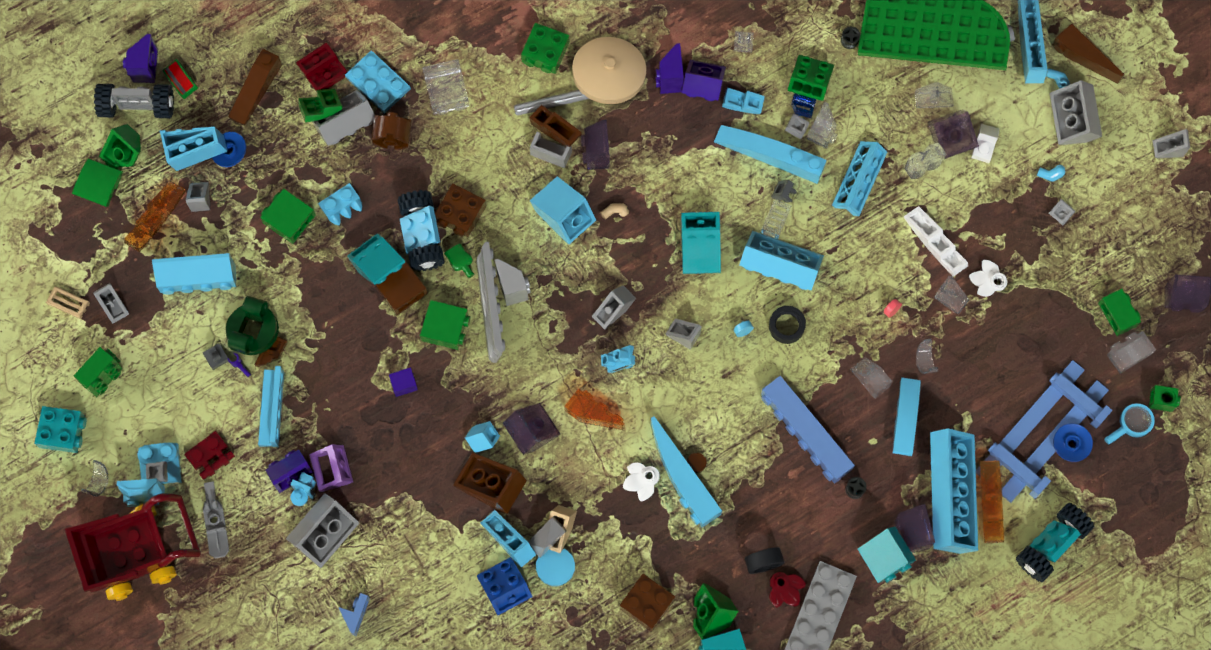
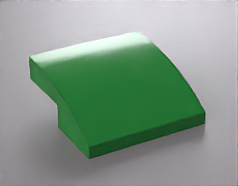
M335 89L317 90V97L298 98V105L305 123L327 118L342 110V104Z
M88 158L78 176L72 194L109 207L114 189L118 188L123 171Z

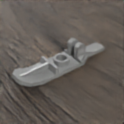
M214 481L204 483L206 502H204L203 514L209 554L216 559L225 557L228 554L229 543L223 505L216 498ZM213 517L218 518L216 523L211 522Z

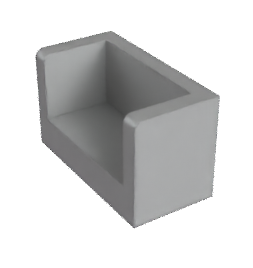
M536 132L530 145L531 156L564 169L572 154V145L571 147H563L543 139L540 132Z

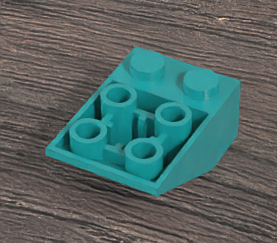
M720 212L681 213L683 274L721 273Z
M379 234L374 235L347 255L358 273L374 285L384 282L387 279L386 276L400 270L405 263V260Z

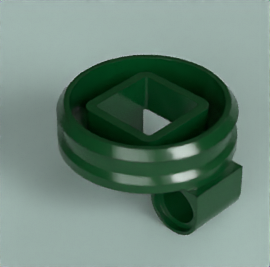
M247 296L243 305L230 315L226 323V337L228 339V347L231 350L244 355H258L267 351L275 343L279 333V324L275 315L268 308L269 303L267 301ZM248 319L263 323L256 340L253 336L243 333Z

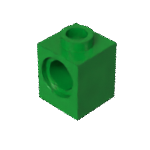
M1155 385L1150 390L1149 408L1169 412L1174 411L1179 407L1181 396L1178 395L1179 389ZM1162 395L1167 396L1169 402L1163 401Z

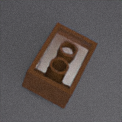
M472 452L453 486L488 506L508 514L527 480L518 470Z

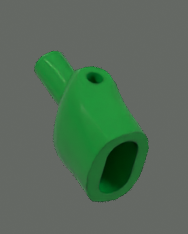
M457 244L444 253L454 271L463 270L468 279L475 275L469 267L473 259L465 251L462 244Z

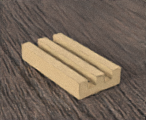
M56 286L46 301L48 305L78 319H82V314L86 312V307L90 304L89 301ZM58 292L77 302L82 303V306L76 305L66 299H63L57 296L56 293ZM55 299L79 311L77 313L69 308H66L58 303L53 302L52 300Z

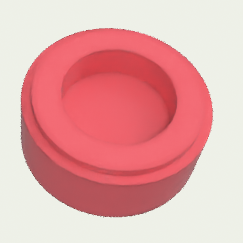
M897 299L892 300L884 309V314L888 318L892 317L901 308L902 303Z

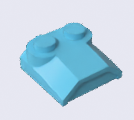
M158 443L138 448L137 456L140 462L141 480L146 479L147 463L165 461L167 462L168 482L161 483H182L178 443Z
M157 478L117 481V486L123 494V503H126L128 507H137L139 504L148 501L151 497L165 493V486Z

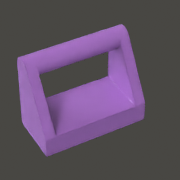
M332 444L310 454L319 492L353 482L344 445ZM325 455L329 456L335 479L327 484L324 482L318 457Z

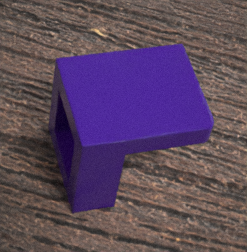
M411 367L389 374L396 397L418 390Z

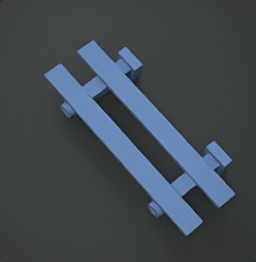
M1073 360L1060 375L1057 372L1049 380L1052 383L1005 438L999 444L995 442L989 448L990 455L976 469V474L985 482L991 478L1001 465L1013 474V477L999 491V494L1010 503L1025 486L1032 490L1029 495L1036 499L1051 482L1046 476L1041 479L1036 473L1055 453L1053 439L1060 427L1071 423L1079 425L1088 415L1093 419L1090 424L1097 428L1112 412V409L1107 405L1101 408L1097 404L1109 391L1099 381L1096 380L1086 393H1083L1073 384L1084 372V369ZM1064 395L1075 406L1023 464L1012 452Z

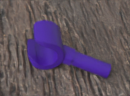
M233 353L237 359L232 362L228 358L229 363L233 367H238L247 377H250L251 373L243 366L239 355Z

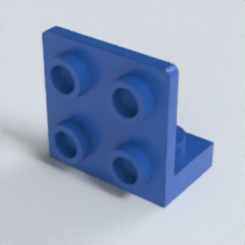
M511 557L477 575L497 616L533 597L526 581Z

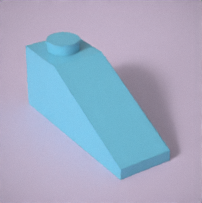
M496 510L480 522L521 568L536 555L530 544Z

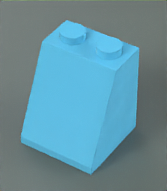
M558 176L530 200L535 212L567 244L572 243L596 221L586 198Z

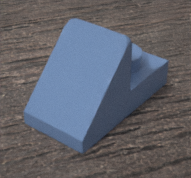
M362 593L353 602L352 609H354V612L339 607L351 634L354 636L358 634L370 600L368 595Z

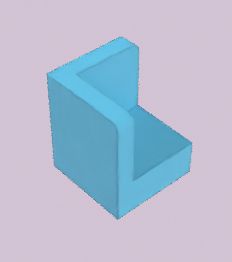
M489 421L473 426L465 439L476 453L493 448L500 435Z

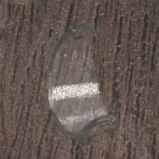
M932 339L923 340L917 349L916 364L922 374L935 373L939 370L933 363Z
M93 460L94 469L91 481L86 489H81V492L97 497L107 487L108 471L104 464Z

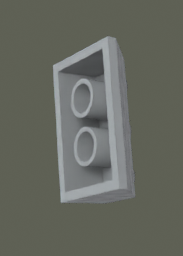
M1080 80L1050 92L1058 145L1087 143L1102 137L1092 84Z
M358 90L339 99L342 104V110L332 116L312 122L328 146L337 144L343 137L353 135L359 128L373 123L375 114L368 100Z
M324 493L286 539L318 567L322 568L357 527L359 522L336 500Z

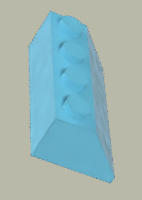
M752 231L739 266L744 267L748 271L759 272L766 277H774L783 283L797 285L803 290H812L824 255Z
M229 253L152 259L156 287L160 293L166 295L177 291L183 293H191L193 290L208 292L215 288L229 290L231 287H237L236 265Z

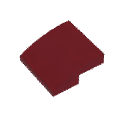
M327 43L296 62L316 93L317 90H325L344 79L345 74L348 72Z

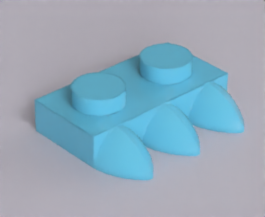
M350 183L318 203L328 220L335 225H340L341 223L339 214L346 218H351L352 212L350 207L356 211H362L360 197Z

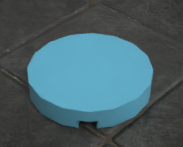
M564 548L561 553L548 550L541 558L538 556L536 561L538 577L549 586L559 587L572 579L575 572L573 556Z

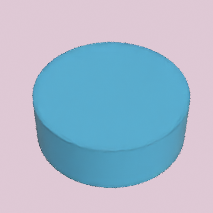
M743 321L735 326L734 332L737 337H743L749 334L754 327L750 321Z

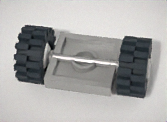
M97 84L94 90L95 114L97 117L113 118L116 114L117 104L120 110H153L155 118H172L174 111L173 87L171 85L155 84L152 94L150 89L146 87L131 89L124 86L115 88L113 84Z

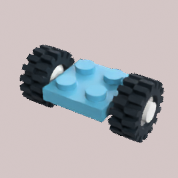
M415 190L412 193L402 194L398 197L400 214L405 217L400 218V224L411 269L420 272L421 270H432L433 268L437 269L438 266H443L442 264L445 261L442 248L435 245L440 243L431 192L427 190L416 192Z

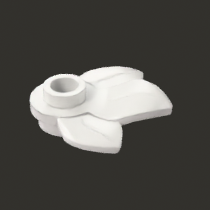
M989 260L982 261V271L969 275L971 282L979 287L977 294L980 296H991L995 291H1002L1007 286L1006 276L1000 273L998 265ZM994 280H999L1001 284L996 285Z
M638 462L627 466V469L631 475L625 479L623 488L628 491H637L639 500L645 501L654 493V485L659 481L660 473L653 466L646 467ZM649 472L653 474L651 479H647V473Z

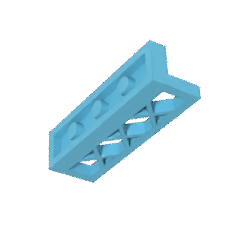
M860 141L832 204L834 208L847 209L853 216H860L887 155V151L878 142ZM864 148H869L868 152L862 156ZM862 163L861 168L855 171L856 166ZM855 179L854 184L848 187L849 182ZM848 195L846 202L840 203L842 198Z
M275 366V370H264L259 447H279L284 371L281 366Z

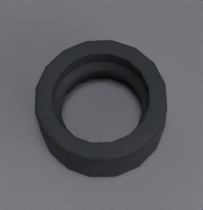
M793 306L779 307L773 312L769 321L771 336L782 344L797 342L802 337L806 328L804 314ZM789 314L797 319L799 327L794 334L784 335L777 330L776 321L781 315Z
M780 547L764 549L745 557L749 574L769 571L785 563Z

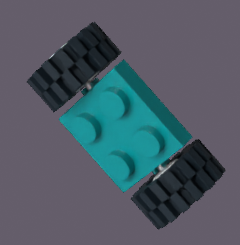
M1067 503L1057 513L1056 517L1059 519V522L1053 520L1049 523L1045 530L1016 557L1019 566H1022L1021 568L1028 575L1030 574L1033 579H1036V581L1044 582L1054 571L1049 561L1055 563L1078 538L1084 539L1095 527L1094 523L1090 521L1091 518L1087 517V514L1083 513L1082 509L1077 508L1076 505Z

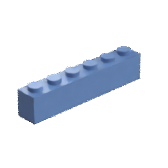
M781 376L762 389V401L767 406L770 405L773 408L775 417L787 425L785 427L790 435L796 436L799 440V446L804 451L807 450L810 453L812 462L816 466L820 465L824 470L823 475L828 481L832 480L835 484L853 470L855 465Z

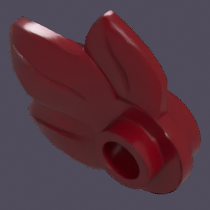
M774 573L770 578L772 589L769 597L771 603L776 608L783 602L790 606H799L800 593L798 590L806 586L805 581L796 574ZM780 578L783 580V584L781 586H779L777 583L778 579Z

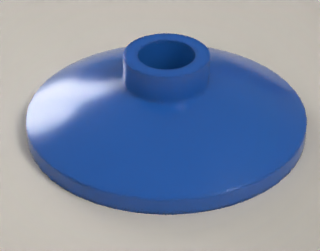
M226 132L223 135L227 152L212 157V159L221 167H232L243 159L246 153V142L240 134Z
M1071 423L1063 425L1057 430L1054 435L1053 445L1061 458L1070 462H1078L1090 454L1093 440L1086 428ZM1072 441L1075 444V446L1070 447L1068 445V442Z

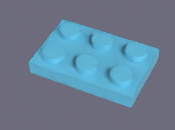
M372 50L345 74V77L384 114L411 89Z

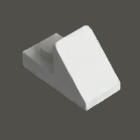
M981 124L971 158L990 163L999 135L998 128Z

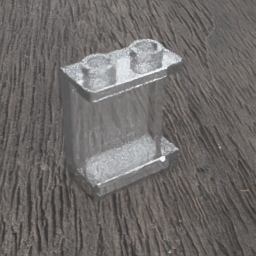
M458 59L422 67L433 114L443 115L448 111H460L469 106Z

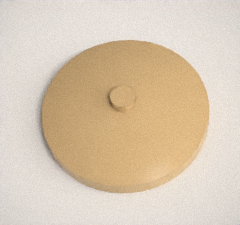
M600 37L587 42L578 50L573 60L572 76L577 88L589 99L603 104H618L633 98L641 90L646 78V63L640 51L631 43L616 37Z

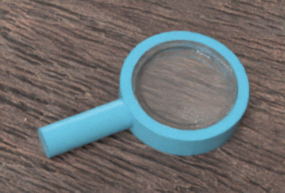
M1135 403L1127 406L1120 415L1121 427L1104 438L1105 442L1109 445L1125 433L1132 437L1145 436L1154 426L1152 411L1143 404Z

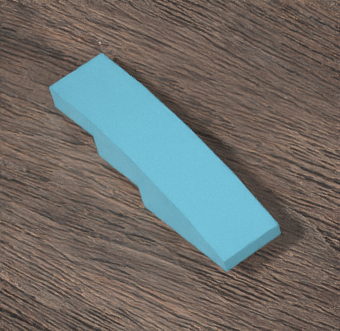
M901 377L893 441V453L907 456H912L921 380Z

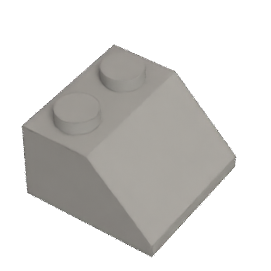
M495 259L496 272L506 306L527 301L528 294L531 293L528 277H523L521 270L500 259Z

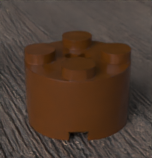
M388 112L386 116H374L372 143L388 149V146H394V150L408 148L412 120L398 117V114L394 112Z

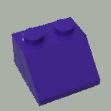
M146 34L127 50L126 57L123 58V68L126 69L127 75L130 76L133 83H155L158 48L151 34Z
M680 43L675 44L659 62V69H656V88L660 87V94L679 93L683 90L684 76Z
M690 60L685 74L682 93L689 97L698 96L708 101H718L726 67Z
M300 450L290 451L285 455L284 459L272 462L265 470L279 493L290 488L293 479L298 481L302 472L308 475L313 474Z

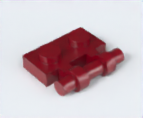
M216 431L184 454L196 471L202 466L205 470L199 473L203 480L208 476L212 477L216 474V470L223 465H228L229 461L235 457L231 450L225 455L222 453L228 446ZM214 457H219V459L215 461L213 464H208V462L212 460Z

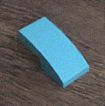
M727 88L722 107L745 113L761 114L765 96L750 91L743 93Z

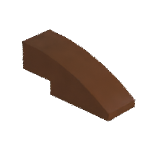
M543 105L529 117L531 125L565 146L571 147L582 135L581 131L556 112L552 113Z

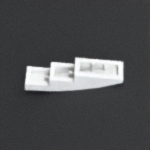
M919 206L904 216L906 222L927 249L953 277L968 267V262L956 251L955 245L943 234V229Z

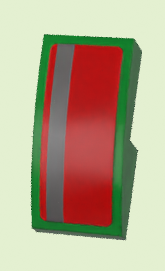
M177 59L162 70L183 99H186L198 89L192 77Z

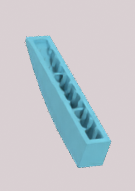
M1018 0L1020 46L1025 83H1044L1048 69L1039 1Z
M721 125L714 140V143L816 184L819 182L827 161L777 140Z
M655 416L651 418V427L655 443L668 477L680 496L679 502L684 509L688 508L692 513L690 517L696 525L700 524L703 528L719 517L722 510Z

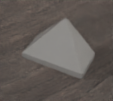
M553 516L528 543L541 558L567 530Z

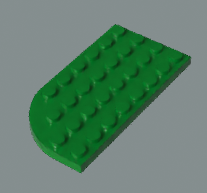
M866 0L858 47L859 56L1007 70L1010 49L1009 30L1000 13L984 0Z

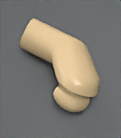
M612 203L603 209L600 214L606 220L614 213H619L620 216L625 217L629 214V210L624 203Z

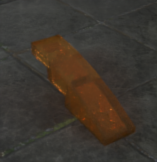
M169 181L147 205V210L136 221V227L124 238V243L141 252L168 219L186 190Z
M980 461L984 543H1004L1000 461Z

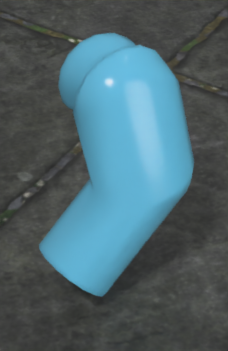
M1048 68L1046 77L1054 79L1059 89L1070 85L1065 73Z
M1057 165L1050 171L1040 167L1037 176L1054 182L1064 176L1065 167Z

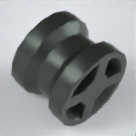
M855 27L845 28L841 36V45L846 49L857 47L860 40V31Z
M860 477L851 478L845 488L848 497L852 499L861 498L866 491V482Z

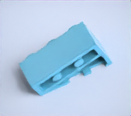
M215 127L192 128V130L176 129V131L168 132L160 130L166 161L176 171L227 152L224 135Z

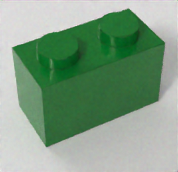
M1123 289L1103 297L1098 303L1116 336L1137 327L1141 322L1140 313L1133 308L1130 296Z

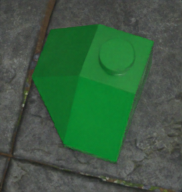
M128 124L112 128L99 157L113 168L134 166L141 152L140 135Z
M703 583L694 598V607H697V618L693 619V627L702 640L707 639L730 627L739 611L730 598Z

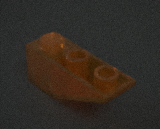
M578 389L564 406L565 412L580 423L619 430L625 428L624 419L616 413L614 415L608 411L609 408L604 403H597L586 390L581 391Z

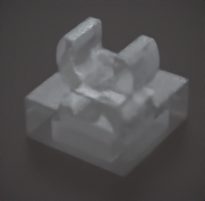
M735 31L734 51L752 53L754 33Z

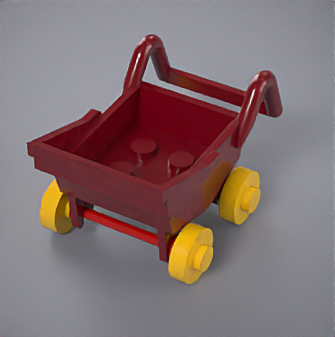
M161 493L151 497L144 504L135 507V510L125 516L119 517V514H114L65 529L83 590L85 592H96L110 587L105 591L108 600L120 601L126 599L127 595L133 592L131 583L127 581L142 577L152 572L149 576L153 584L159 583L162 585L169 583L177 573L174 566L166 567L180 557H199L201 555L183 498L180 494ZM162 501L178 503L193 549H179L166 555L154 516L157 514L154 507L155 504Z

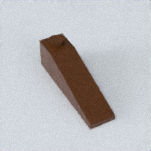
M1073 24L1062 31L1052 44L1055 50L1066 58L1117 84L1121 82L1125 75Z
M262 49L228 116L230 119L244 126L246 125L282 67L279 56Z

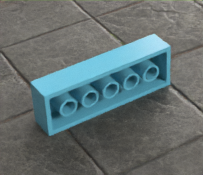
M949 428L930 432L933 549L958 554L978 551L975 435Z

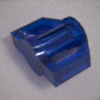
M794 93L791 106L796 115L812 118L817 99ZM797 106L809 108L810 110L799 108Z

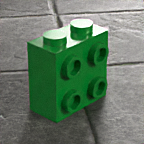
M535 23L521 53L522 62L529 67L535 66L540 68L545 73L556 74L570 43L569 35Z
M798 55L787 91L823 101L834 64Z
M283 189L274 196L271 205L264 208L260 218L264 225L291 244H294L315 218L316 214L313 208Z
M430 300L420 333L421 341L459 350V346L463 345L466 334H463L464 329L469 326L471 316H468V310Z
M99 347L73 376L97 398L99 394L102 395L107 390L112 380H116L120 376L123 368L119 365L120 360L108 348L104 351Z

